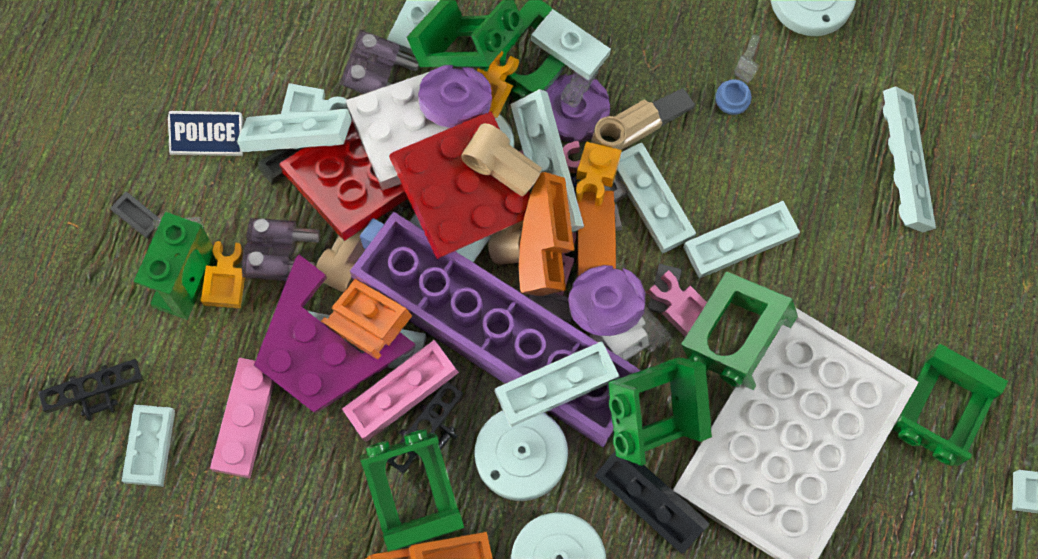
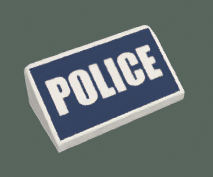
M169 111L170 155L243 156V152L237 143L245 123L242 113Z

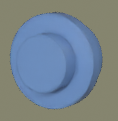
M736 79L722 83L715 95L718 107L723 112L731 115H737L747 110L752 98L748 86Z

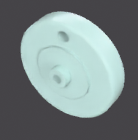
M771 0V5L777 18L789 29L807 36H822L838 30L848 20L856 3V0Z
M502 410L484 424L475 444V463L482 481L494 493L509 500L528 501L547 494L560 481L567 464L568 447L564 433L556 421L546 413L511 427Z
M555 512L533 519L520 531L513 545L511 559H606V553L600 536L589 523L572 514Z

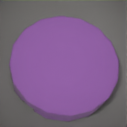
M453 65L441 66L431 70L420 83V90L418 92L420 110L427 119L437 125L452 128L489 112L492 103L490 83L483 74L471 67L453 69Z
M578 73L566 76L567 74L560 75L546 91L548 92L560 140L565 142L578 141L579 143L591 140L597 122L610 114L607 91L598 80L592 77L588 81Z
M602 265L588 269L576 278L573 288L569 293V308L573 320L583 330L599 336H614L625 333L638 324L645 310V291L641 281L631 271L624 268L621 271L613 269V266Z

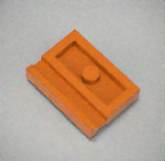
M354 279L332 306L333 313L328 319L324 317L321 322L337 335L378 360L381 357L379 352L384 345L389 346L412 315L402 305Z

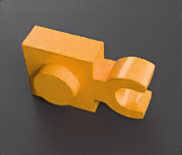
M503 51L490 64L487 72L479 68L477 69L490 83L492 103L489 112L492 111L495 118H498L513 85L505 82L507 75L514 73L519 65V59L510 56L507 63L501 66L500 58L503 55Z
M586 142L577 169L576 179L581 180L576 187V199L578 202H581L584 193L593 192L596 194L595 206L602 204L605 191L604 186L612 187L622 150Z
M216 241L213 246V254L217 260V266H206L201 302L203 306L241 308L246 273L243 268H236V266L243 259V248L240 243H235L234 253L230 256H223V245L220 241Z

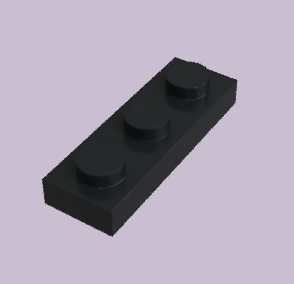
M616 451L613 452L595 474L602 483L681 554L690 547L710 524L645 465L641 466L616 456Z

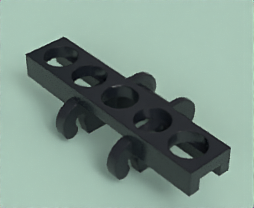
M133 359L109 368L107 365L101 366V371L77 378L75 375L70 376V381L41 390L38 393L43 411L46 414L78 403L84 409L81 411V415H86L88 421H91L93 419L92 414L110 409L112 413L116 412L115 405H118V401L112 398V395L117 394L116 390L144 381L140 372L139 362L137 359ZM135 369V374L132 378L127 380L122 378L121 372ZM112 375H116L115 383L113 382V379L111 377ZM89 379H95L98 383L97 388L93 392H86L84 390V383ZM72 389L74 398H66L65 391ZM101 393L105 394V402L90 406L87 398ZM56 394L60 395V399L56 404H47V397Z
M446 382L428 406L421 404L418 407L422 411L421 415L408 432L403 429L399 432V435L403 437L399 443L405 441L404 435L417 431L418 424L423 420H427L432 424V430L427 434L435 432L437 428L444 432L438 440L440 450L450 438L457 439L458 436L454 433L455 428L452 426L447 428L444 424L445 419L463 397V393L449 382ZM448 390L453 391L455 398L451 403H444L441 398ZM436 405L441 406L444 410L441 416L433 411ZM414 451L407 452L409 458L404 465L395 463L394 460L397 456L389 458L387 463L404 475L418 454Z

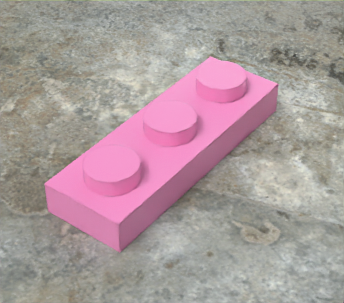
M433 340L342 408V410L361 438L367 442L459 372L439 344Z
M238 359L210 467L214 472L249 479L251 478L274 386V381L254 366V360Z

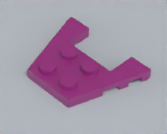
M298 255L289 273L254 366L316 414L356 388V385L388 367V364L411 352L416 345L399 332L389 346L384 345L379 352L381 357L378 360L366 352H359L303 308L327 279V276L301 255Z

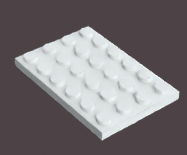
M796 308L798 318L792 328L784 325L781 326L752 376L756 383L755 389L751 390L743 385L740 388H734L711 426L712 437L702 441L673 491L686 503L775 559H818L916 388L918 381Z

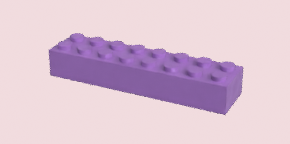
M395 212L391 214L350 270L352 281L357 279L405 307L412 315L409 320L411 323L505 384L598 343L455 251L437 259L424 231ZM606 348L619 378L641 371ZM608 384L547 411L602 448L605 447L614 433L612 413L609 407L610 395Z

